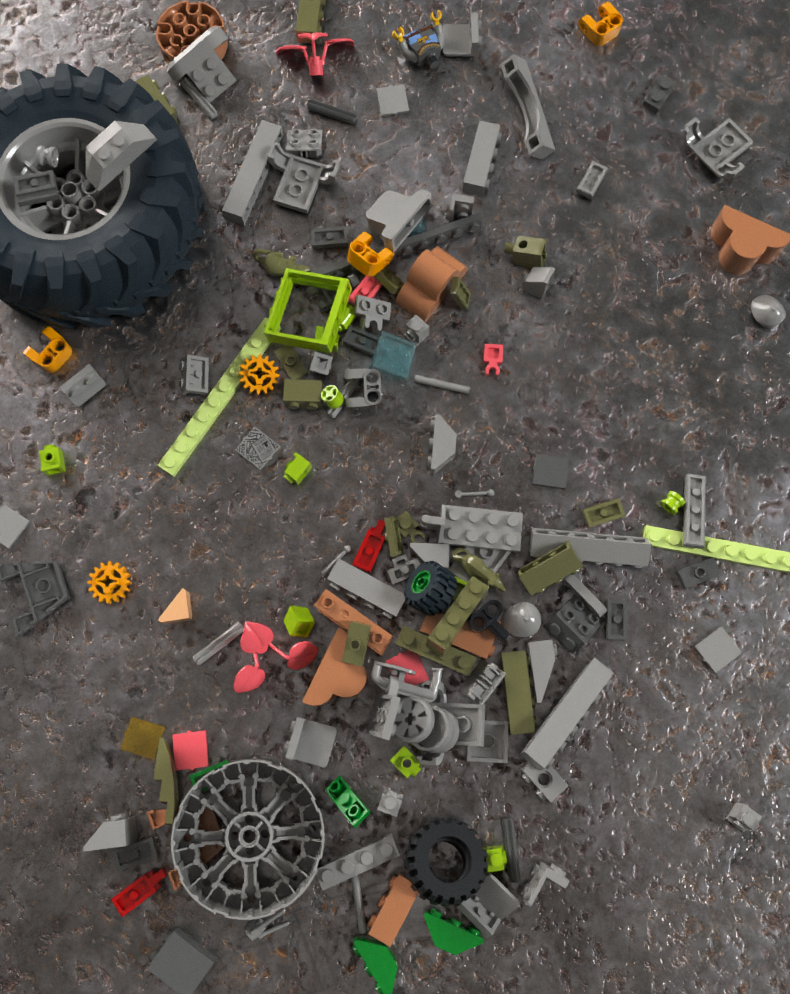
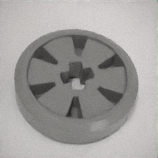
M415 696L402 698L400 700V703H402L401 712L399 715H396L394 721L396 724L394 735L403 742L419 743L425 740L432 732L435 722L433 709L422 698ZM412 716L415 717L416 719L415 721H412V723L408 721L409 718H412Z

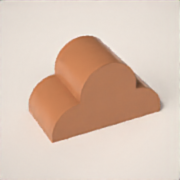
M724 205L711 227V237L715 244L721 247L719 252L721 266L727 272L736 275L747 273L755 263L769 264L773 262L790 242L789 233Z
M438 246L432 251L425 250L412 265L407 281L397 295L396 304L411 315H417L426 323L450 293L453 277H460L461 279L468 271V267Z
M338 627L302 700L303 703L316 707L324 706L330 703L335 695L351 699L359 696L366 688L368 676L365 667L342 662L348 635L344 629Z

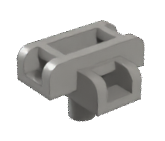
M406 554L392 559L394 568L387 570L392 584L401 583L404 591L406 589L405 585L408 582L406 580L411 576L414 568L416 570L420 565L418 558L408 561Z

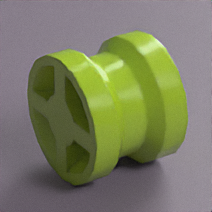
M326 386L321 392V398L329 408L336 409L342 405L344 396L336 386Z
M670 491L667 494V498L660 502L662 508L672 515H676L678 508L685 504V500L674 491Z

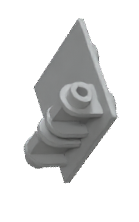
M288 130L286 152L295 156L301 155L303 158V151H305L306 158H308L309 151L310 158H319V156H322L323 130Z
M482 659L458 691L483 706L506 673L498 669V666L494 663L490 664Z

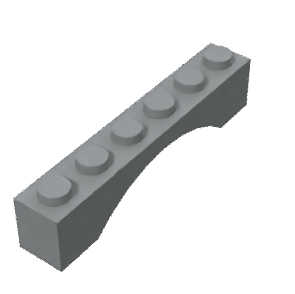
M513 54L501 64L505 80L516 95L524 114L526 123L525 143L529 155L543 160L555 151V147L527 61Z

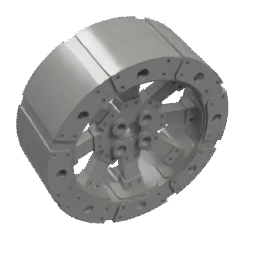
M244 759L225 764L220 769L212 770L189 790L179 806L178 815L174 819L171 834V852L175 870L177 869L180 876L179 880L197 903L215 914L217 912L225 915L226 918L252 920L275 914V911L286 908L302 895L316 875L319 860L322 859L325 840L322 814L319 806L314 801L316 799L306 783L290 769L282 765L273 764L272 761ZM248 765L253 767V772L250 774L245 771ZM257 781L265 783L267 781L279 788L269 805L258 812L257 804H255ZM295 781L297 787L292 790L289 788V783ZM240 782L241 789H243V804L241 805L240 813L232 809L219 793L230 783ZM203 787L209 788L210 792L207 795L202 794ZM292 801L300 811L301 822L291 826L279 827V825H273L272 822L276 818L277 813L284 805ZM206 806L214 810L223 819V823L227 828H221L218 831L199 829V818ZM248 815L253 816L254 821L252 823L246 822ZM311 825L316 827V832L313 834L308 831ZM247 830L254 831L256 835L255 839L251 842L244 839L243 834ZM267 830L269 832L268 837L263 838L261 831ZM237 832L239 834L238 839L233 840L231 833ZM187 833L191 835L189 842H186L183 838ZM295 839L301 841V851L292 863L289 860H285L272 843L280 842V840ZM215 844L226 846L227 849L220 860L208 869L204 861L202 862L199 847ZM253 847L254 853L248 854L246 848ZM259 859L268 862L277 870L280 878L274 881L273 884L259 887V881H257ZM240 860L242 868H244L243 887H229L228 884L221 881L224 877L223 874L232 864H236ZM295 872L300 875L297 881L292 879V874ZM204 879L210 880L211 884L209 887L203 886L202 882ZM250 895H254L256 897V901L254 903L248 902V897Z

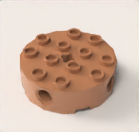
M181 1L168 7L159 17L156 40L162 56L167 64H169L212 26L221 27L225 33L226 29L219 12L209 4L200 1L199 3ZM228 41L215 49L221 60L225 56Z

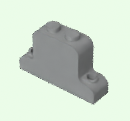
M419 190L413 196L408 197L394 191L384 192L366 212L365 218L367 219L369 231L380 235L381 240L384 241V247L394 253L433 207L431 193Z

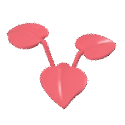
M321 32L312 34L302 33L298 34V38H308L312 42L313 57H310V60L306 52L307 47L300 45L281 46L277 49L276 55L288 49L302 51L307 66H309V76L323 75L327 47L335 43H345L354 47V41L349 38L324 41L325 46L322 59L320 60V56H316L315 40L318 37H328V34Z
M245 622L240 647L246 653H253L255 666L247 665L237 673L233 684L234 691L237 693L248 692L258 688L263 683L265 672L263 669L258 668L257 653L262 654L266 652L268 647L287 659V666L293 670H299L308 666L317 656L319 648L311 642L303 641L295 644L290 649L289 655H286L271 644L274 635L269 627L259 623Z

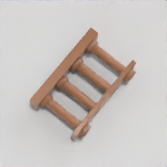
M325 589L314 604L318 608V612L347 632L350 621L372 625L367 646L380 656H382L393 640L391 639V634L327 589Z

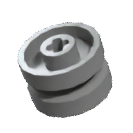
M430 705L435 717L432 732L425 740L412 744L419 750L436 754L445 753L453 748L458 740L459 724L455 716L448 710ZM412 716L408 721L412 723L416 718Z

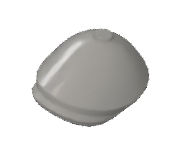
M770 295L757 296L751 303L753 316L762 327H776L786 317L783 305Z
M520 602L513 605L503 614L502 626L510 636L529 637L539 630L541 615L533 604Z

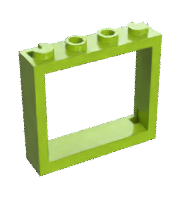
M286 268L283 278H280V287L275 293L273 307L269 310L268 321L264 324V335L268 342L331 354L352 290L349 279ZM294 284L337 291L321 340L277 332Z

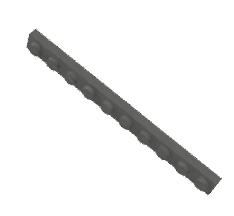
M480 213L408 237L394 252L392 260L401 255H409L418 249H426L429 245L443 243L449 238H458L469 231L475 232L481 228L483 218ZM382 246V247H379V248H376V249H373V250H374L376 253H379V252H381L385 247ZM345 259L310 272L343 278L349 273H358L360 271Z

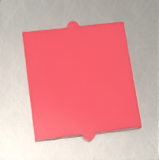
M399 652L397 656L385 661L387 664L416 672L415 675L406 674L404 683L416 686L429 680L419 656L411 652Z
M189 730L187 733L172 735L176 771L185 769L193 771L195 768L209 766L206 730L196 732Z

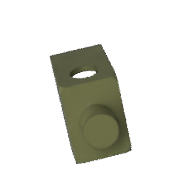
M518 236L515 244L506 242L504 253L513 255L515 265L531 270L533 267H544L547 258L546 239Z

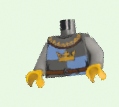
M440 10L437 11L438 19L434 18L433 12L430 14V19L434 22V26L431 23L405 36L402 27L398 28L400 36L396 34L395 30L392 32L393 39L398 40L397 44L403 57L415 62L418 66L428 63L430 68L433 69L439 65L438 58L444 44L442 24L439 23L442 17Z

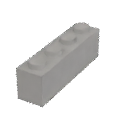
M479 121L463 181L462 192L483 196L484 189L488 190L490 179H487L488 174L492 175L494 164L491 162L492 159H496L498 148H495L496 143L500 144L502 133L499 132L500 125Z
M339 558L327 578L328 582H330L329 586L337 591L343 589L347 592L346 595L354 600L359 598L365 601L364 605L372 610L376 607L382 611L380 614L389 619L392 617L397 618L406 602L405 595L402 592Z
M390 833L318 866L316 875L322 891L400 856V851L393 834Z

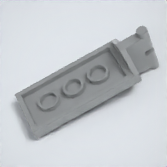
M442 504L440 517L423 515L419 527L421 530L438 531V544L519 553L523 513Z

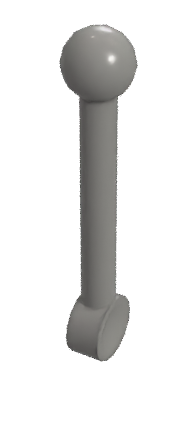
M492 489L481 492L455 491V497L458 499L462 496L488 495L492 497L494 495Z
M349 545L345 546L344 551L320 574L325 576L336 564L338 558L341 559L346 553L351 552V547Z

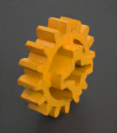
M259 354L258 358L255 359V356L251 355L250 361L247 358L244 360L246 365H240L243 371H240L238 375L243 376V378L239 382L245 383L243 389L250 388V394L256 391V394L259 396L260 391H263L266 395L267 389L270 391L274 389L272 384L277 385L278 381L275 379L279 378L280 374L275 372L279 368L273 367L275 361L269 362V356L262 359L261 354ZM256 363L253 369L247 370L252 364ZM257 371H260V374L262 375L260 379L257 375H254L257 373ZM248 379H251L255 383V386L252 385L248 381ZM265 380H270L267 385L262 386Z
M108 561L107 566L103 562L100 563V569L94 567L96 572L95 574L90 573L89 576L92 577V580L87 581L88 584L92 585L88 589L89 592H95L92 597L95 599L99 598L101 603H104L106 600L107 604H111L112 600L118 603L119 597L125 599L124 592H130L127 585L132 584L131 581L127 580L131 576L130 573H125L127 568L121 567V564L118 562L114 565L111 561ZM115 571L121 575V578L116 577ZM111 580L115 581L113 583H110L109 586L104 584L110 582ZM98 587L103 588L104 595L100 592Z

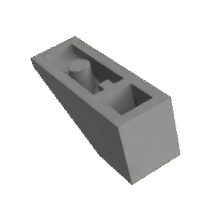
M552 640L528 642L526 644L527 654L530 657L529 668L533 680L532 688L535 704L542 703L555 662V656H557V646L553 644Z

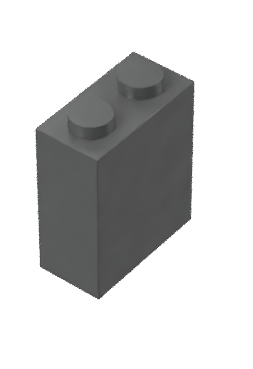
M177 927L173 932L169 930L162 940L164 943L160 951L156 949L149 958L151 964L147 969L178 994H193L217 960V957Z

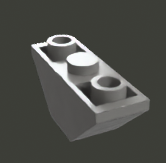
M435 414V420H431L430 431L434 432L433 438H429V450H432V457L428 456L427 468H431L430 474H435L455 456L457 434L439 414Z

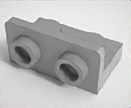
M452 194V200H448L446 219L449 220V223L453 222V217L462 219L472 215L474 196Z
M187 354L180 361L179 371L182 372V378L179 380L181 395H186L187 393L206 395L208 393L209 358Z
M88 364L59 388L76 407H80L104 388L106 383L93 367Z

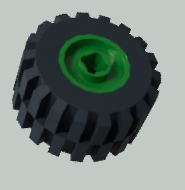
M426 561L422 565L420 564L409 576L408 582L405 585V601L427 616L439 614L441 610L447 608V605L451 603V599L455 595V590L457 589L455 575L434 561Z

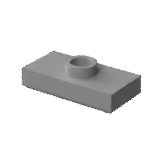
M592 161L576 192L592 200L608 168Z

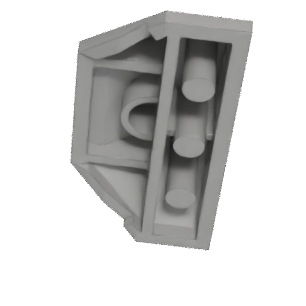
M114 121L85 147L87 179L100 192L157 141L156 137L144 124Z

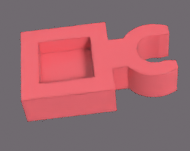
M485 344L483 364H489L486 367L485 375H489V370H494L496 372L495 376L498 377L500 372L498 365H502L503 345Z

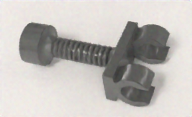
M354 272L347 275L353 289L356 288L360 283ZM317 287L309 289L313 298L321 294L324 295L326 300L318 303L322 313L332 308L333 301L330 297L334 296L337 291H326V289Z

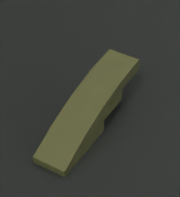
M159 737L154 780L162 782L159 802L167 804L165 824L173 826L174 819L178 815L179 810L178 780L169 743L165 738Z

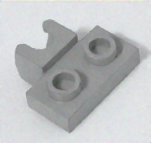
M361 295L355 296L353 314L362 316L359 329L364 330L371 325L372 333H379L382 330V322L390 321L391 303Z

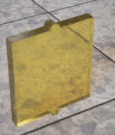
M131 717L128 729L124 732L125 737L121 750L154 760L158 751L159 737L162 738L165 727Z

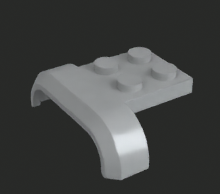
M212 26L168 64L167 73L176 84L188 74L205 98L211 103L237 81L215 52L218 46L229 39L221 27Z
M695 117L684 128V139L687 146L715 175L723 179H732L745 166L741 162L736 166L730 164V162L751 147L753 141L730 118L703 137L699 130L700 121Z
M280 143L271 145L267 155L269 163L276 169L284 172L273 199L274 204L303 213H308L319 183L326 185L334 183L339 171V164L336 160L333 161L332 165H325L295 156L284 151Z
M425 681L420 687L429 690L431 681ZM440 682L436 699L428 703L432 706L448 710L457 719L459 736L455 745L484 747L485 705L447 703L446 688ZM422 750L421 755L417 756V760L422 765H439L443 760L444 753L436 754Z

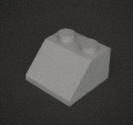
M128 813L110 816V820L103 822L84 845L83 852L123 847L137 842L135 816L129 817Z

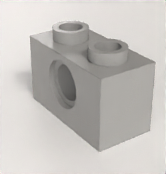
M528 762L520 769L524 773L522 778L529 785L533 784L538 789L535 793L543 802L547 800L551 803L569 786L552 766L539 771ZM541 773H545L548 777V781L544 785L538 782V776Z

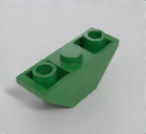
M340 775L325 789L354 828L370 814L371 810Z
M430 908V911L424 909V918L436 947L457 955L483 944L484 937L480 934L481 931L473 926L466 928L461 925L462 922L454 917L449 919L442 917V912L434 908Z
M356 936L353 940L354 945L352 948L358 958H363L365 962L364 969L368 976H373L377 982L375 985L376 990L379 994H392L398 961L391 949L381 941Z

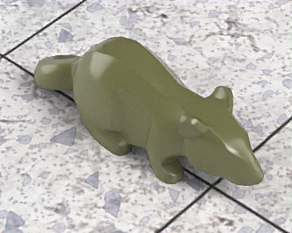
M255 249L253 252V258L258 263L263 264L266 272L272 276H283L286 268L305 272L311 271L308 266L297 265V261H295L296 256L290 255L286 259L283 257V253L265 249ZM259 254H266L267 256L260 257Z
M458 548L452 552V559L456 562H461L462 567L470 577L478 578L493 589L502 592L506 591L498 572L494 573L484 564L481 558L470 554L468 550ZM464 552L467 555H458V553Z

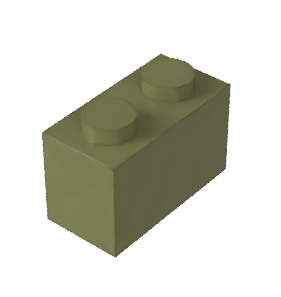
M284 379L283 402L285 407L289 409L306 407L310 410L322 408V380Z

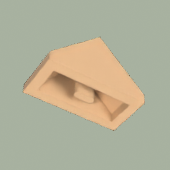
M184 588L181 589L159 617L158 621L161 623L170 624L193 620L190 593Z

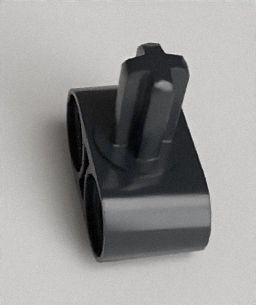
M490 600L470 618L468 623L470 630L474 633H481L488 628L499 641H504L509 636V633L497 621L503 611L502 604L498 600ZM489 605H495L498 608L496 615L488 612ZM480 618L483 621V627H474L473 619Z

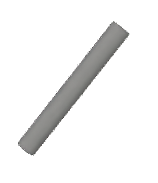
M416 375L414 380L416 383L469 394L470 387L419 375Z
M359 875L351 878L358 931L359 934L367 932Z

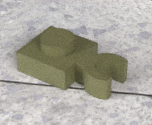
M407 511L398 517L400 534L404 539L408 535L411 537L412 543H417L414 539L416 536H421L423 540L425 539V534L422 531L416 530L419 524Z

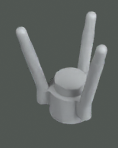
M280 910L265 921L261 918L248 920L249 923L244 926V930L249 939L252 941L256 938L261 939L267 934L288 926L289 922L286 921L265 930L266 925L280 917L286 910Z

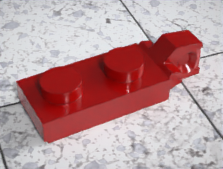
M379 519L376 528L371 527L367 531L352 566L371 573L385 542V521Z
M165 867L156 874L152 870L145 873L111 899L121 917H124L159 890L162 886L159 881L168 875Z

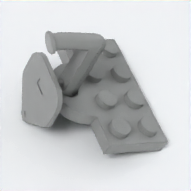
M374 661L371 676L373 681L382 689V692L376 696L366 733L390 740V736L393 737L396 731V724L394 723L396 715L400 714L402 708L401 698L397 697V693L433 702L438 694L443 668L431 669L433 676L428 690L404 683L405 675H415V671ZM382 667L391 670L387 678L380 676Z

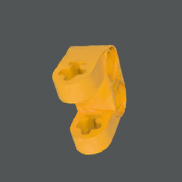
M608 1L598 7V13L602 19L596 23L590 15H585L578 20L580 30L595 46L606 44L615 38L621 29L623 17Z
M363 232L351 242L347 261L361 273L371 277L383 270L392 261L394 253L388 248H384L381 252L376 253L369 247L373 237L367 232Z
M47 325L41 333L51 342L39 354L28 346L22 353L46 372L55 373L70 358L72 348L64 338Z

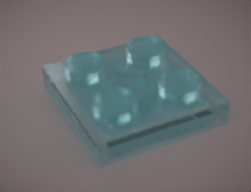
M382 331L370 367L405 380L417 344Z

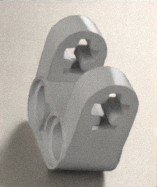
M344 370V379L346 380L363 379V397L345 398L346 408L373 406L380 402L382 396L381 377L377 370ZM368 373L376 375L375 383L367 381L366 376ZM369 392L377 394L375 402L368 400L367 395Z

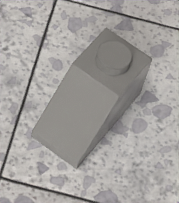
M533 267L530 273L526 272L522 279L524 283L522 290L542 299L551 283L555 268Z
M410 543V551L422 563L434 561L448 570L449 544Z

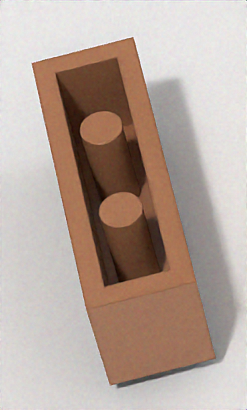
M400 872L397 877L395 875L392 876L387 886L390 888L387 896L382 895L377 905L380 907L377 915L372 914L367 924L370 927L368 934L391 947L419 893L417 890L413 891L410 887L413 885L411 880H407L406 876Z

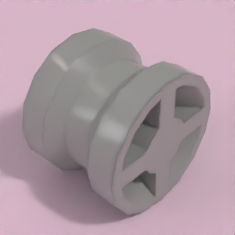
M39 145L36 149L37 164L39 166L49 165L53 168L57 167L59 161L57 148L50 147L48 149L45 146Z

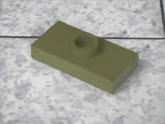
M453 277L450 295L461 310H468L471 293L460 277Z
M283 345L274 351L290 379L299 380L309 374L292 346Z
M398 517L384 518L386 526L385 540L389 544L390 556H399L404 552Z
M350 621L342 662L363 666L372 625Z

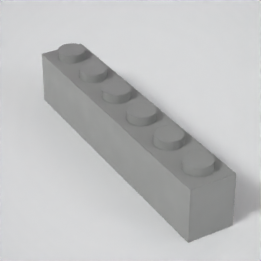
M262 120L260 125L256 127L255 137L248 145L247 155L243 156L242 166L235 174V182L233 186H230L227 200L221 206V211L226 220L245 226L271 166L267 159L270 147L275 143L281 144L284 137L282 126Z
M541 528L531 529L529 552L530 556L536 559L569 541L581 562L591 561L599 565L611 563L614 566L625 564L634 568L648 567L652 544L648 538Z
M596 658L590 660L520 755L539 771L544 768L548 769L555 761L553 758L557 751L560 753L566 746V738L573 736L577 731L578 726L576 725L579 720L583 721L590 713L588 710L590 705H595L601 697L599 695L600 691L607 689L611 684L612 680L610 678L614 673Z

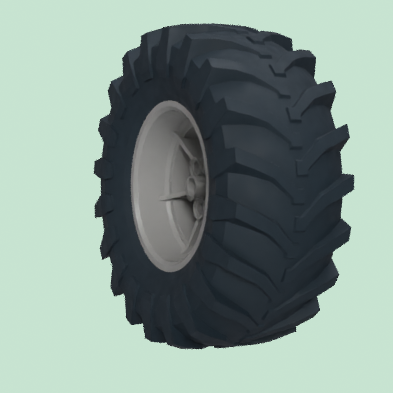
M57 64L55 76L48 78L30 69L19 72L22 85L11 90L0 87V300L16 312L40 322L42 319L54 326L75 329L77 322L91 327L111 326V315L113 314L137 317L145 313L141 302L152 296L167 297L174 290L167 283L177 270L190 269L194 261L185 256L191 247L192 241L202 238L203 228L197 226L199 210L204 204L203 193L199 192L201 190L198 179L199 174L191 150L179 126L160 101H155L137 82L129 78L123 83L117 76L105 68L95 66L89 77L69 64ZM114 121L144 124L156 137L157 141L99 192L86 177L85 147ZM39 145L45 146L48 149L50 147L57 148L59 155L57 167L53 168L49 165L39 166L37 164L36 149ZM53 170L56 177L59 199L47 201V205L32 209L33 204L20 207L17 203L18 199L13 178ZM70 171L67 174L66 181L63 178L57 177L64 172ZM116 202L111 211L105 208L106 205ZM63 225L64 234L47 233Z

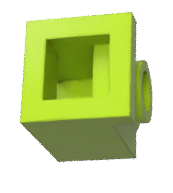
M46 445L44 450H39L41 472L47 476L66 472L63 451L58 446Z
M295 452L293 454L295 459L293 461L290 460L285 466L283 478L290 484L294 482L299 485L312 469L310 462Z
M405 746L390 759V762L406 778L409 776L414 778L421 770L419 767L421 763ZM406 759L410 760V767H404L403 761Z
M503 845L483 847L482 849L487 850L488 855L485 858V862L488 863L487 872L504 870L507 858Z

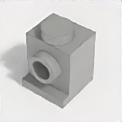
M415 315L406 324V332L403 336L417 347L429 335L430 326Z
M314 352L310 360L309 370L318 374L328 375L333 357Z
M384 788L377 810L397 817L403 795Z
M736 802L726 820L742 832L746 829L754 831L762 816L746 804Z

